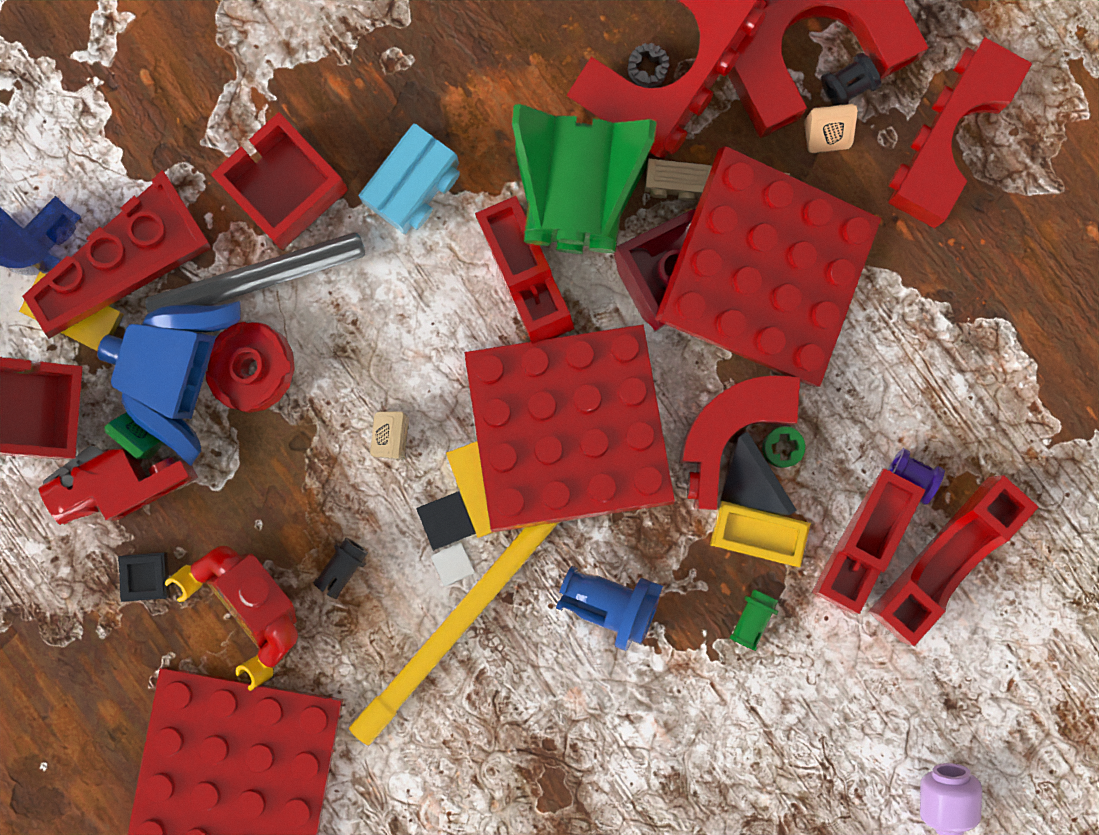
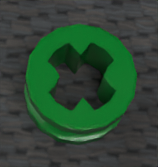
M780 427L770 431L765 436L762 442V453L766 461L772 466L787 468L796 465L802 460L806 444L803 436L797 430L791 427ZM779 435H786L787 442L794 441L795 451L788 453V460H780V453L773 454L772 444L779 442Z

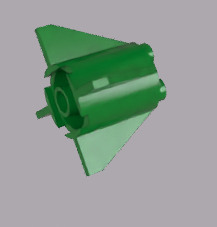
M514 104L512 127L516 140L515 154L528 203L524 242L544 246L551 245V242H556V251L569 254H583L584 246H589V250L595 252L616 253L620 217L647 167L648 153L655 140L657 121L647 119L613 123L593 118L592 124L576 123L577 116H554L523 104Z

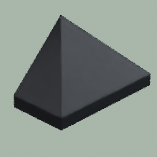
M748 431L736 437L733 441L720 501L782 516L790 515L797 511Z

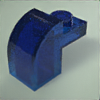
M57 196L27 226L13 213L0 206V266L21 275H38L39 272H49L62 260L51 248L55 244L60 245L73 235L76 230L75 223L81 216L69 204Z

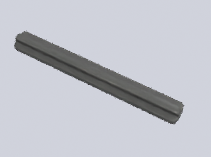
M358 233L344 235L147 297L145 299L146 309L149 314L158 308L171 305L209 306L362 258L365 255L364 245Z

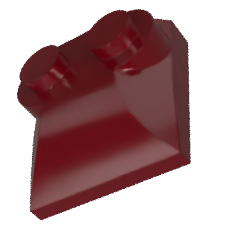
M695 208L618 245L616 253H613L618 274L639 314L655 331L668 326L655 320L690 227Z

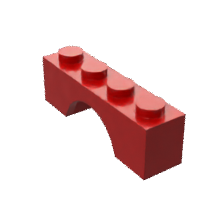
M986 37L974 49L966 47L953 68V71L959 75L952 88L945 85L932 105L931 109L937 112L930 127L923 124L910 145V148L916 151L909 165L902 162L894 173L888 187L894 189V192L888 203L934 229L946 221L967 183L966 178L959 171L952 154V137L957 123L960 119L971 114H999L1012 102L1033 63Z
M1004 475L988 477L868 612L902 643L915 647L946 612V606L950 597L963 579L987 555L1008 542L1039 506Z

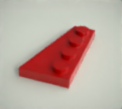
M163 170L151 180L152 184L138 197L134 195L120 207L121 212L105 227L101 228L99 226L86 238L88 242L75 254L62 259L22 295L48 339L211 249L209 242Z

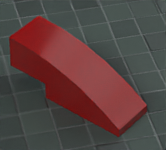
M513 196L476 212V219L531 343L534 344L541 340L552 339L574 330L571 314L553 278L551 268L540 245L524 242L526 216L517 197Z
M883 468L854 513L811 593L851 614H860L879 574L885 573L925 489Z

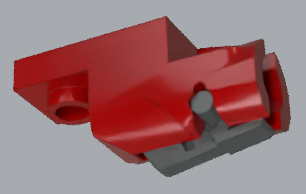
M89 446L75 456V459L70 460L48 476L38 490L47 510L59 525H65L75 519L98 513L97 507L100 508L105 520L118 521L192 482L198 476L192 465L189 466L183 460L175 462L174 458L171 457L150 467L148 471L151 476L147 477L137 458L127 450L109 449L104 452L97 447Z

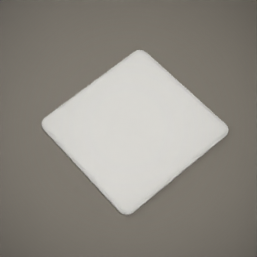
M457 543L431 556L444 586L455 583L475 572L462 543Z

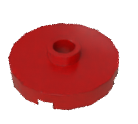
M259 322L236 323L220 332L216 337L208 363V371L205 372L206 382L213 396L226 407L247 413L266 410L279 402L291 385L295 370L293 351L286 337L267 324ZM256 361L257 370L254 374L250 375L249 367Z

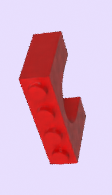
M675 0L693 13L700 31L698 55L692 67L682 78L664 87L645 88L631 83L591 56L566 96L600 119L618 123L647 119L657 121L655 140L649 152L662 159L666 157L668 152L673 155L687 137L688 132L684 128L693 114L699 116L710 103L714 94L710 89L720 74L726 76L734 67L740 54L736 49L745 35L753 36L761 26L766 16V12L763 11L766 5L764 0Z
M765 0L766 5L763 11L766 12V16L761 26L753 36L745 35L736 49L740 53L738 60L727 75L760 139L800 120L807 109L782 57L783 35L794 24L815 17L828 18L843 24L856 36L865 55L875 65L880 79L919 61L929 47L904 0Z

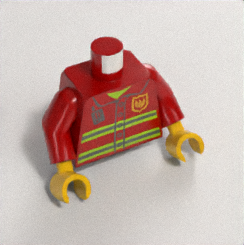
M219 546L201 557L191 566H183L165 581L166 586L173 582L182 589L183 594L177 598L179 602L185 601L206 582L259 649L258 654L236 668L237 676L245 672L250 675L252 683L248 690H253L272 678L273 667L281 661L298 639V631L294 625L297 622L294 605L252 553L240 555L230 546Z

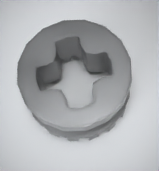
M645 43L642 46L636 47L631 53L628 64V74L632 82L645 88H654L660 85L666 78L669 67V58L665 50H662L659 45L655 46L653 43ZM648 56L651 62H659L660 65L655 69V76L651 75V77H648L646 71L639 72L636 69L641 66L642 57Z

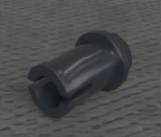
M345 538L342 543L337 542L334 545L336 552L320 575L313 581V584L320 591L324 592L330 581L335 577L327 588V595L334 599H338L340 592L357 568H363L366 565L364 559L368 552L349 538Z

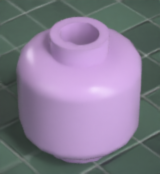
M952 763L939 764L934 766L932 771L928 772L921 779L920 816L928 826L936 829L937 834L963 835L965 831L974 829L980 823L982 810L981 782L970 773L967 767Z

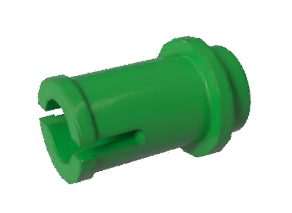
M753 589L750 597L747 595L744 597L747 604L733 634L729 638L744 647L756 651L772 614L777 615L779 611L775 609L778 600Z

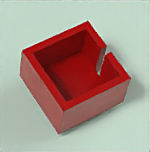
M278 112L248 139L255 150L261 155L262 158L255 163L241 146L210 175L283 251L348 191V188L335 170Z
M0 357V455L54 460L75 459L83 366L50 362L31 364V360Z

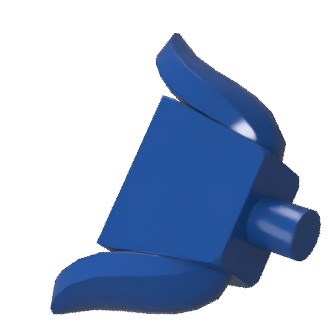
M240 301L219 306L171 305L161 307L147 314L141 325L129 324L123 339L108 334L102 338L98 346L97 354L99 360L115 365L111 385L122 392L121 402L127 414L145 431L172 448L189 466L194 463L202 450L196 432L184 419H192L216 338L214 335L204 333L220 331L240 321Z

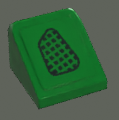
M127 412L110 421L104 427L105 433L137 459L150 460L164 444L161 440L136 424Z

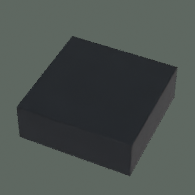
M459 491L416 508L433 551L476 534Z
M168 552L118 556L121 602L170 598V584L168 586L165 585V581L169 578Z

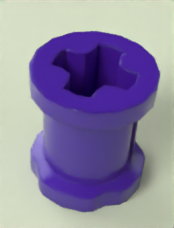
M905 448L897 453L888 469L925 489L920 503L923 505H927L934 497L945 474V469L940 466L932 468L910 456V451Z

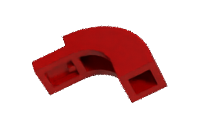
M763 376L748 379L724 390L701 409L686 433L679 463L697 464V471L689 472L687 482V499H694V509L717 510L721 455L726 443L735 432L742 427L753 424L782 426L797 424L800 377Z

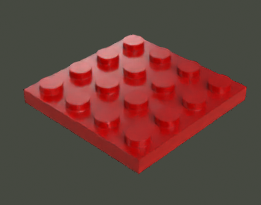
M727 146L721 147L717 151L655 320L786 376L800 377V382L807 385L820 387L881 218Z
M644 324L545 339L534 344L526 342L464 352L491 533L674 504L675 499Z
M168 667L160 668L127 835H318L343 699L263 684L253 690H248L252 682Z

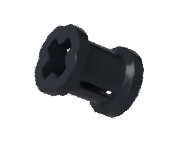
M864 53L855 55L851 64L836 73L827 72L821 76L825 94L834 106L847 105L850 100L865 91H876L881 87L880 75L873 62ZM856 77V80L846 86L847 82L851 81Z

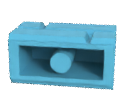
M413 123L358 196L365 206L384 218L403 234H406L411 227L418 230L430 216L433 208L428 204L437 192L441 191L443 194H446L460 175V171L456 169L459 165L458 156L440 141L434 139L428 132Z

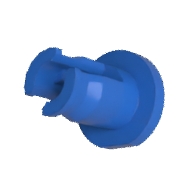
M571 566L560 588L559 593L563 594V596L558 601L556 609L562 611L565 608L574 612L583 620L618 633L615 641L616 648L627 651L632 641L641 645L655 615L663 586L640 578L635 589H631L601 576L583 574L577 571V567Z

